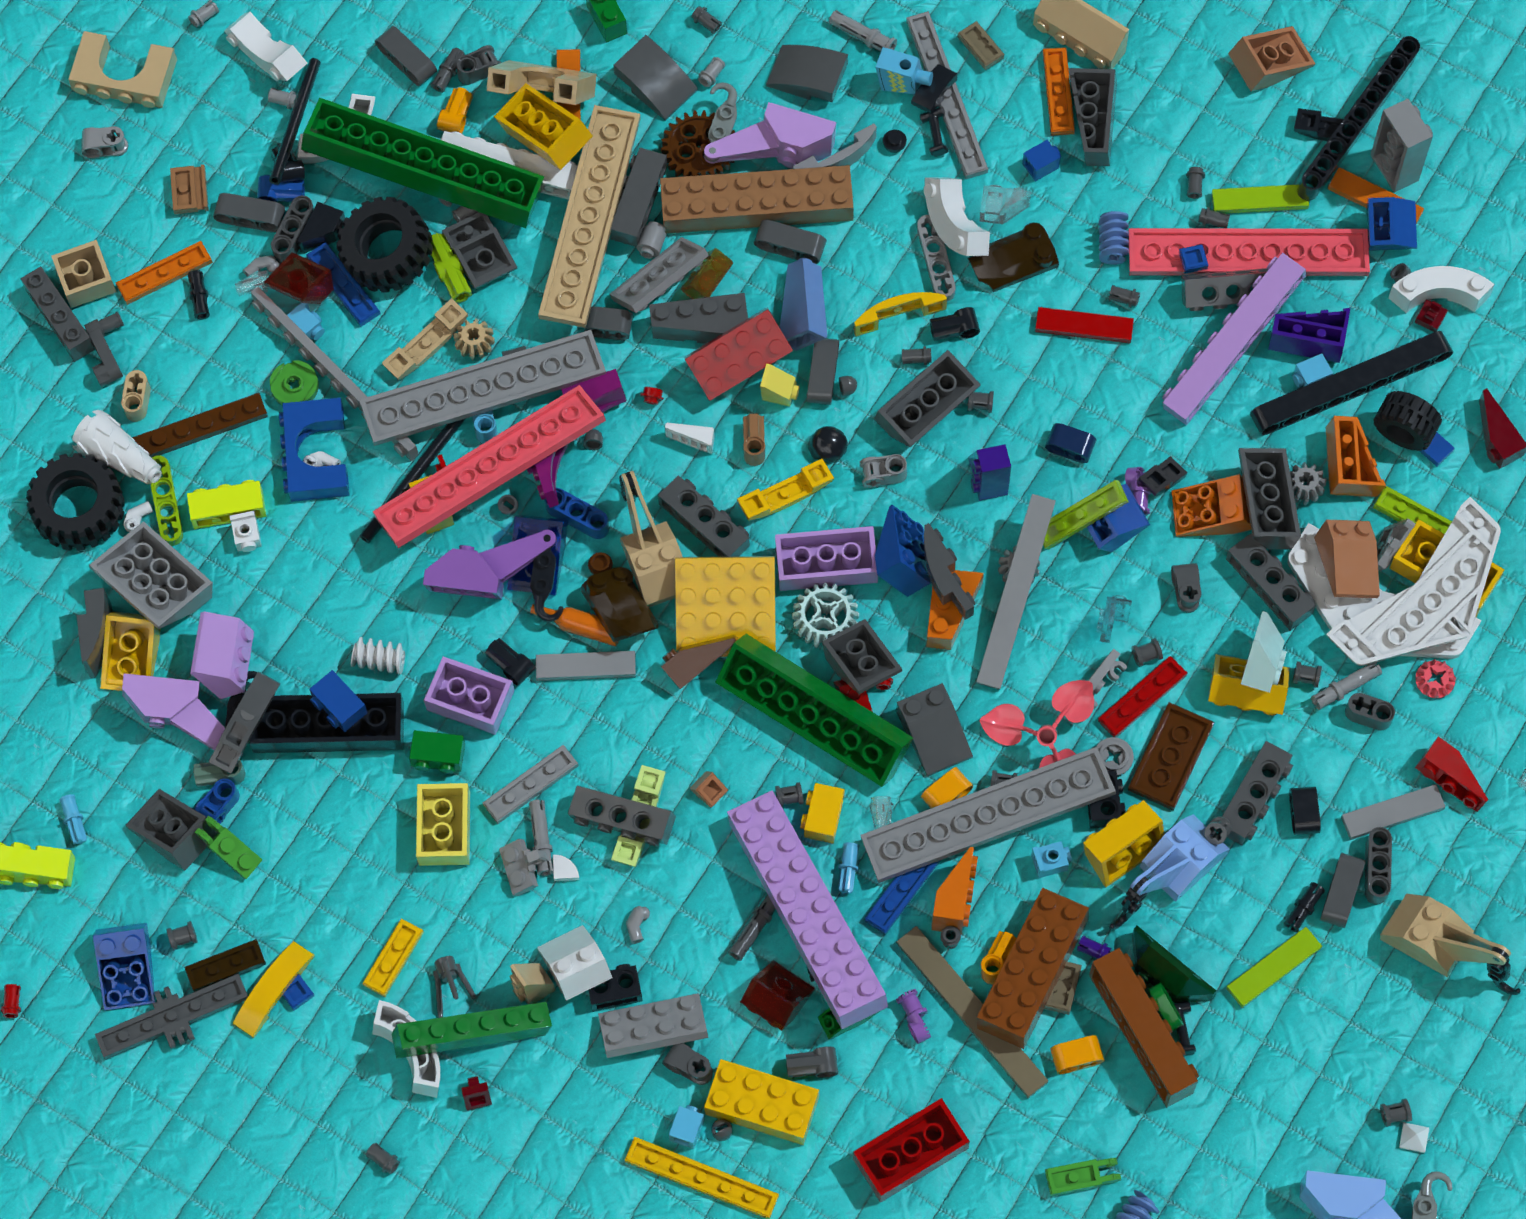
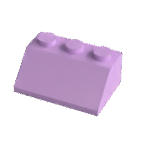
M205 611L201 612L190 673L219 699L245 692L254 631L240 618Z

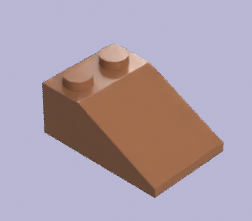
M1293 26L1244 36L1228 53L1250 91L1268 88L1315 65L1314 60Z
M1326 519L1314 536L1334 597L1378 598L1380 590L1377 541L1370 521Z

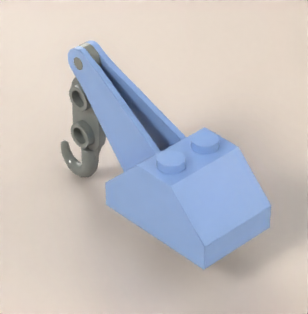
M1308 1170L1301 1180L1299 1197L1317 1219H1401L1383 1199L1385 1196L1386 1180ZM1431 1172L1423 1178L1421 1190L1413 1203L1412 1219L1437 1218V1204L1431 1188L1433 1181L1439 1179L1446 1183L1448 1191H1452V1182L1445 1173Z

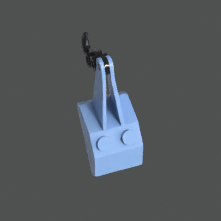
M1194 814L1181 819L1142 860L1139 867L1144 873L1139 875L1130 885V889L1126 892L1127 897L1121 903L1124 906L1123 912L1113 924H1110V930L1118 929L1143 905L1141 901L1147 896L1148 892L1162 888L1176 902L1227 856L1230 849L1224 843L1212 844L1208 842L1204 834L1206 826Z

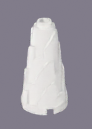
M95 410L92 412L96 416L91 418L89 415H86L77 426L72 441L77 443V446H73L76 452L81 453L85 457L87 454L95 456L97 461L102 460L108 467L116 469L130 478L134 477L145 484L156 483L160 479L162 474L160 471L161 466L109 414L102 410Z

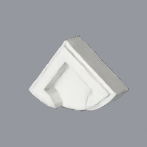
M553 855L554 881L579 880L578 870L571 860L561 855Z

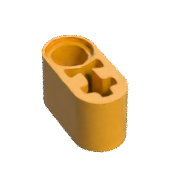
M954 767L922 793L921 798L930 808H934L966 796L972 790L973 784L957 767Z
M1096 1035L1060 1043L1050 1048L1057 1074H1066L1086 1069L1104 1062Z

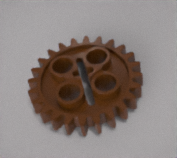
M694 110L692 117H689L685 112L684 120L676 117V125L669 123L670 131L664 130V138L661 139L663 146L661 152L667 155L669 171L675 169L676 177L682 173L684 177L715 175L716 173L723 174V168L730 170V163H735V161L708 163L704 158V149L706 145L711 143L708 133L715 116L714 112L709 117L706 116L705 110H703L701 116H698L696 110ZM687 133H692V134H694V135L691 136V137L685 136V134H687ZM683 154H690V155H691V156L688 157V158L682 157Z

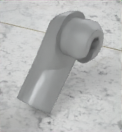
M272 255L257 257L243 269V272L251 279L263 268H267L269 272H274L279 267V263Z
M637 906L633 908L626 921L632 944H637L644 940L640 925L642 921L647 920L650 916V911L647 907Z

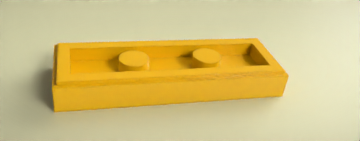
M401 918L363 981V986L386 997L424 931Z

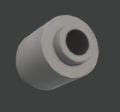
M649 222L644 227L637 245V250L641 256L652 259L660 254L666 238V228L662 224Z

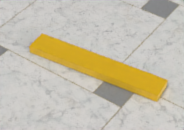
M634 1137L625 1158V1162L766 1219H770L779 1198L778 1193L637 1137Z

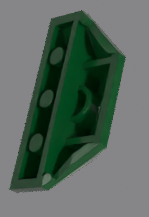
M1136 925L1132 933L1135 971L1138 972L1137 975L1142 977L1144 983H1151L1155 986L1161 982L1174 1003L1211 1001L1214 998L1216 989Z

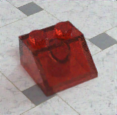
M293 252L264 281L265 286L308 304H321L334 290L331 269Z
M773 960L751 980L740 1003L745 1005L749 1011L767 1020L771 1026L782 1031L794 1020L815 988Z

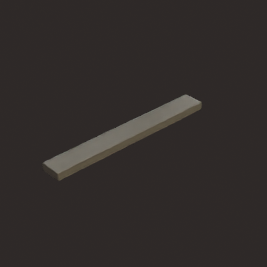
M917 926L897 941L896 944L1028 1099L1048 1083V1079L1020 1047L977 1029V1016L983 1003Z

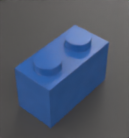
M333 670L309 689L312 695L310 699L312 704L319 711L323 709L328 714L326 718L335 728L339 726L344 732L367 714L365 704Z

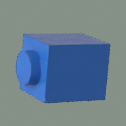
M1045 140L1023 153L1022 164L1036 182L1059 169L1061 154L1056 146H1052L1048 140Z

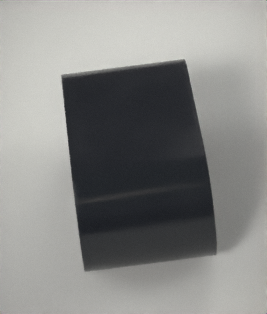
M1316 787L1290 788L1289 803L1293 834L1320 833L1321 823Z

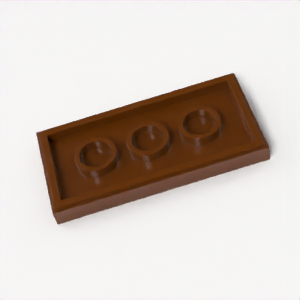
M1168 702L1128 787V791L1174 811L1215 722Z

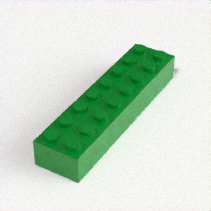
M748 634L743 635L734 642L715 681L716 684L881 787L894 777L913 740V737Z

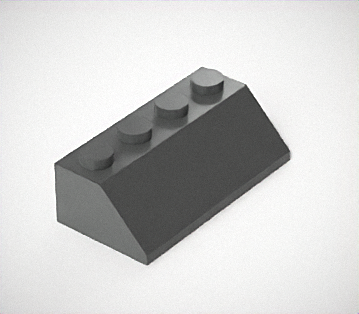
M947 350L879 409L874 420L890 437L911 448L978 389L981 384Z
M1239 448L1238 453L1253 539L1267 549H1292L1300 539L1301 532L1286 448Z

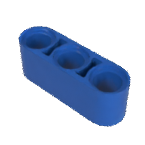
M557 487V497L562 501L559 505L549 508L547 500L544 499L548 514L594 539H602L608 535V517L602 510ZM576 510L583 512L580 516L571 515ZM600 521L604 523L599 528H595L592 526V524L595 522Z

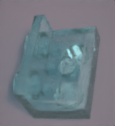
M1120 595L1107 596L1105 609H1100L1096 632L1101 633L1100 642L1110 643L1114 620L1128 622L1132 604L1131 600H1127L1126 597Z

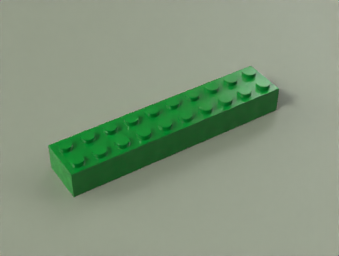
M320 97L303 132L301 147L303 151L526 228L543 185L544 176Z

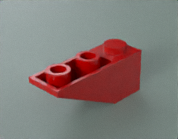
M1438 736L1415 768L1426 778L1440 785L1444 791L1461 800L1465 806L1478 812L1488 801L1486 794L1461 753Z

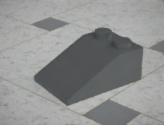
M866 619L822 641L827 662L835 673L858 694L902 672L898 662Z
M943 683L897 702L896 712L906 733L913 737L911 744L927 777L973 758L955 708Z
M158 789L126 824L129 830L168 861L184 871L207 847V844L194 832L198 828L203 829L212 839L217 834L205 822L206 816L161 789Z

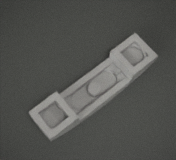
M872 124L854 134V144L819 163L814 156H811L794 165L793 169L851 166L874 143L876 139V125Z

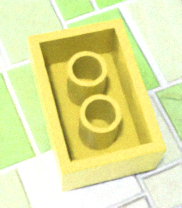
M468 783L417 784L416 858L419 866L470 865V790Z

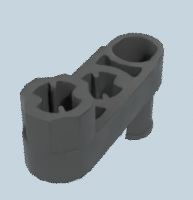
M118 311L99 321L96 319L84 325L102 361L101 364L92 367L101 387L123 377L104 339L105 333L124 326Z

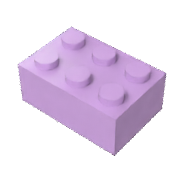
M443 656L425 696L424 703L427 711L496 735L513 696L514 686L513 682L509 679Z

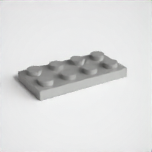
M681 237L612 291L610 296L614 302L634 313L642 311L652 300L663 295L671 285L682 280L690 270L700 266L709 255L705 248Z
M699 993L598 1013L607 1058L708 1038Z

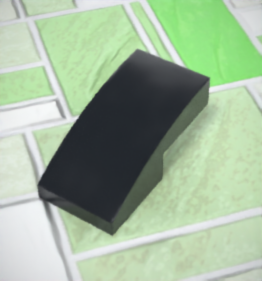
M937 64L931 71L933 72L931 85L921 84L911 100L912 105L929 113L944 100V93L957 81L958 73L940 64Z
M1298 108L1294 131L1317 140L1328 141L1343 119L1322 116V111Z
M1170 456L1160 465H1154L1140 476L1138 480L1154 496H1158L1183 480L1188 472Z

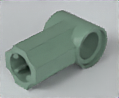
M239 759L236 765L239 769L234 774H228L227 771L210 762L194 764L193 770L196 786L215 785L220 779H229L235 785L240 784L246 775L241 760Z

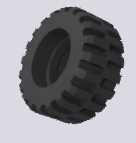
M382 197L374 198L373 202L367 200L361 203L362 207L359 209L354 208L351 211L352 215L349 218L346 217L343 221L344 228L339 229L338 238L340 240L337 241V250L339 251L340 261L358 284L362 287H367L371 291L376 292L379 289L381 293L390 292L392 288L395 291L400 290L405 284L409 286L414 282L413 279L416 276L420 277L424 272L422 270L423 267H427L430 262L428 255H431L433 251V246L431 245L433 239L428 226L418 212L401 199L397 201L395 197H386V200H383ZM391 230L402 231L401 242L393 253L381 259L368 258L369 247L376 237Z
M73 453V457H68L67 454L59 455L60 459L56 461L52 458L46 462L47 467H40L36 471L38 477L31 479L29 483L31 490L29 489L26 495L28 512L36 529H38L40 535L45 540H49L50 544L56 547L61 544L64 550H72V547H76L80 551L85 550L87 545H91L92 548L98 546L99 540L103 539L106 541L111 537L109 532L117 530L119 527L117 519L121 520L124 515L122 509L125 506L123 492L112 469H108L105 462L102 460L97 461L95 456L89 454L85 458L81 453ZM86 486L97 491L98 495L95 504L88 512L81 516L68 518L54 512V506L59 496L72 487Z

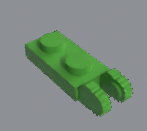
M208 816L205 822L217 832L216 836L212 839L207 832L200 828L194 833L220 859L242 878L247 879L262 859L226 827H222L216 820Z
M1117 1158L1098 1161L1093 1159L1045 1169L1050 1197L1121 1181L1119 1173L1101 1177L1099 1169L1111 1168L1117 1165Z

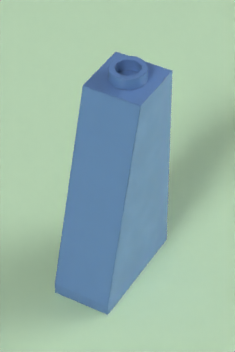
M800 258L788 264L780 321L781 331L792 349L796 351L827 338L821 266L812 263L807 258Z

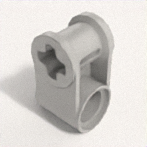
M90 127L82 131V155L87 158L121 156L128 150V142L119 127Z
M899 454L867 457L860 461V467L863 468L864 473L862 481L864 487L874 488L881 485L898 484L907 477V462ZM894 466H899L902 468L898 472L890 470Z

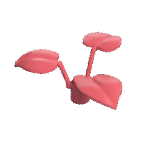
M1075 680L1060 686L1052 697V706L1061 713L1052 726L1043 725L1038 731L1022 726L1025 720L1024 714L1019 707L1013 704L996 706L980 718V724L991 739L1006 746L1015 745L1020 742L1022 738L1021 730L1037 736L1038 742L1043 746H1049L1053 754L1046 755L1041 760L1039 768L1076 755L1071 749H1063L1057 752L1054 746L1057 739L1056 727L1064 716L1073 723L1083 722L1090 717L1094 709L1093 684L1086 680Z

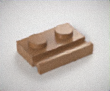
M203 164L201 167L185 166L170 168L174 214L198 212V210L209 211L205 165Z

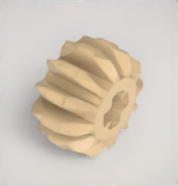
M476 318L473 323L465 320V327L458 325V333H454L455 348L457 351L461 350L460 352L463 357L470 354V359L472 360L475 358V355H479L483 359V352L490 353L492 350L491 345L495 343V339L492 337L494 334L493 329L488 328L485 321L479 324Z

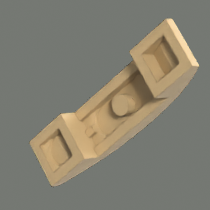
M452 298L434 314L436 318L404 348L398 347L382 362V365L398 380L412 373L440 350L456 333L458 325L461 326L469 316Z

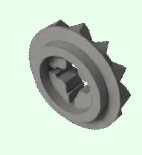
M1110 737L1098 743L1096 747L1107 771H1117V775H1121L1131 768L1134 755L1132 748L1126 741ZM1108 750L1113 755L1120 754V756L1117 759L1118 764L1115 763L1113 760L1110 762H1106V760L1109 758Z

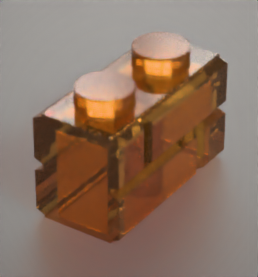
M714 248L707 252L709 256L703 260L700 266L693 270L688 280L681 287V290L691 299L710 297L732 266V260L718 249Z

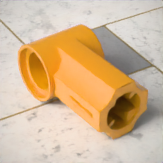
M461 87L453 88L446 108L442 109L439 114L437 130L463 133L466 124V114L473 99L472 93Z
M999 931L988 954L982 959L981 976L987 984H994L1017 939L1013 934ZM990 966L999 968L996 972H989L986 969Z

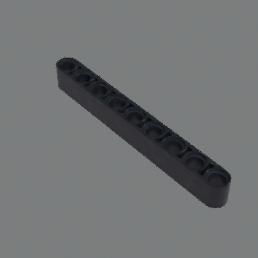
M1406 36L1397 44L1303 174L1297 188L1300 198L1306 201L1314 200L1413 64L1420 49V43L1416 38ZM1355 116H1359L1363 120L1357 119ZM1343 133H1347L1351 137L1345 136ZM1318 167H1323L1326 169V171H1323ZM1306 184H1310V185H1312L1314 188H1310V187H1308Z
M1436 331L1254 408L1250 415L1260 434L1267 435L1442 362L1453 354V350L1443 332Z

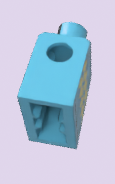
M882 48L876 64L881 90L915 94L920 84L931 85L933 72L922 70L918 57Z

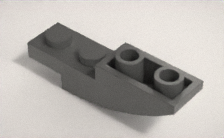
M927 523L924 527V558L932 586L942 604L945 605L952 601L966 620L974 615L975 601L969 592L965 593L963 591L961 580L954 572L955 561H957L951 548L946 549L942 543L943 537L937 528L933 530L931 525Z
M261 672L256 674L221 735L219 743L209 760L210 763L230 774L234 771L281 683Z

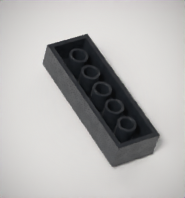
M355 694L365 704L367 714L346 732L339 726L337 728L332 726L326 718L328 714L323 709L319 711L310 701L312 695L274 696L250 739V746L253 753L403 750L404 701L402 694Z

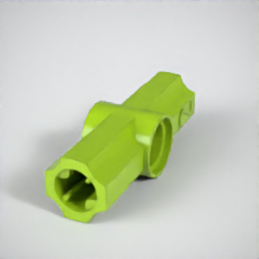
M443 233L433 234V241L431 243L433 251L430 256L434 261L436 273L440 281L444 282L450 297L455 302L462 303L472 296V292L463 275L461 263L457 255L453 254Z

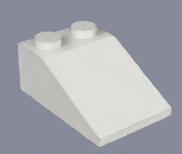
M583 925L537 947L566 1001L612 978L602 952Z

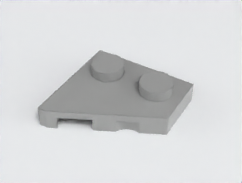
M1407 518L1384 527L1377 542L1378 571L1388 568L1393 556L1416 523Z

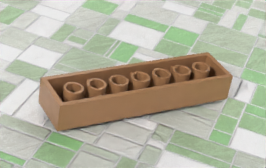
M850 165L660 178L663 226L666 228V234L760 227L762 220H771L785 225L853 221L854 207Z

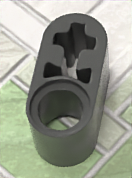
M591 307L584 332L591 330L596 338L627 340L630 337L633 314L622 309Z
M1355 693L1349 698L1345 714L1352 722L1376 730H1386L1392 723L1395 709L1387 701L1363 693ZM1356 705L1361 706L1360 711L1355 709ZM1369 708L1372 709L1370 715L1368 714ZM1383 712L1387 715L1388 719H1380L1376 713Z

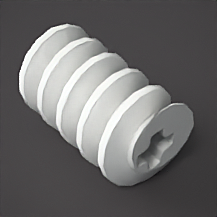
M359 637L352 651L351 667L358 663L359 668H364L367 664L368 669L373 670L377 665L378 671L382 672L387 666L388 673H393L397 669V673L401 675L405 663V651L402 649V643H398L396 649H393L392 642L389 641L386 648H384L382 640H379L377 645L374 646L372 638H369L367 644H364L363 637Z

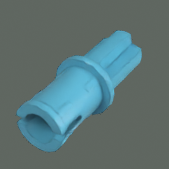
M65 795L59 799L65 816L63 822L68 826L72 843L79 845L87 840L82 823L83 815L79 813L75 795Z
M846 842L843 844L842 863L838 867L841 870L838 890L844 894H850L853 892L855 872L858 871L856 864L859 845Z

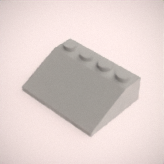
M144 521L89 564L91 570L158 629L194 613L212 598L213 582Z

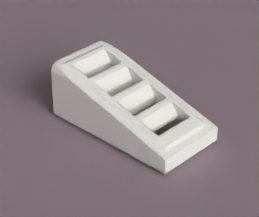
M676 423L665 424L666 437L712 454L715 438L713 427Z

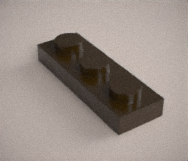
M255 939L184 968L191 987L196 992L236 974L241 975L264 966L266 962L259 943Z

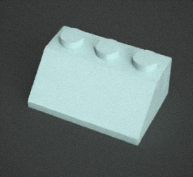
M1262 611L1241 684L1270 693L1272 684L1278 685L1287 651L1282 650L1285 641L1267 612Z

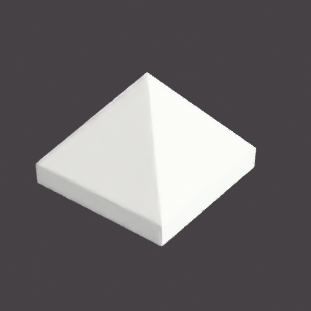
M1403 1122L1399 1148L1425 1153L1429 1127Z

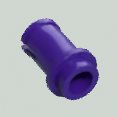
M1084 935L1080 939V946L1078 945L1077 951L1097 959L1111 952V948L1107 947V943L1100 944Z

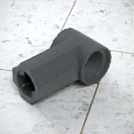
M819 1047L812 1052L786 1054L788 1078L812 1075L818 1078H827L838 1075L835 1047Z

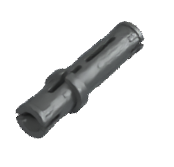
M768 894L760 906L754 909V915L728 951L736 960L742 961L763 927L772 920L773 912L776 909Z

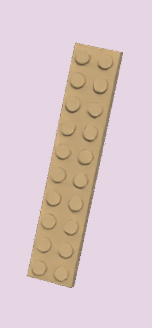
M594 105L588 130L593 137L583 146L539 309V319L586 328L613 219L618 207L641 119L639 113Z

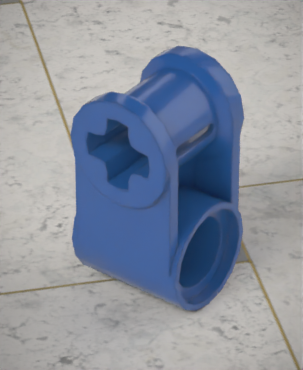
M220 779L206 796L198 802L194 810L206 816V818L208 816L212 817L221 824L229 811L238 802L240 797L239 791L231 780ZM224 789H232L229 796L221 797Z

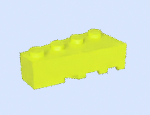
M0 842V884L13 885V882H19L28 887H38V884L48 885V887L53 889H63V886L71 887L75 856L71 850L39 845L33 850L24 843L14 842L11 846H6Z

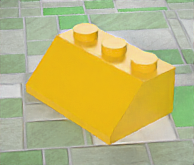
M1215 655L1209 690V702H1213L1218 706H1236L1245 711L1258 710L1267 715H1283L1288 691L1289 667H1282L1278 685L1272 684L1269 693L1241 684L1248 660Z
M1143 800L1139 804L1130 806L1126 813L1119 818L1109 821L1106 827L1099 832L1092 833L1087 837L1085 842H1083L1085 855L1105 887L1114 883L1142 862L1165 835L1163 820Z

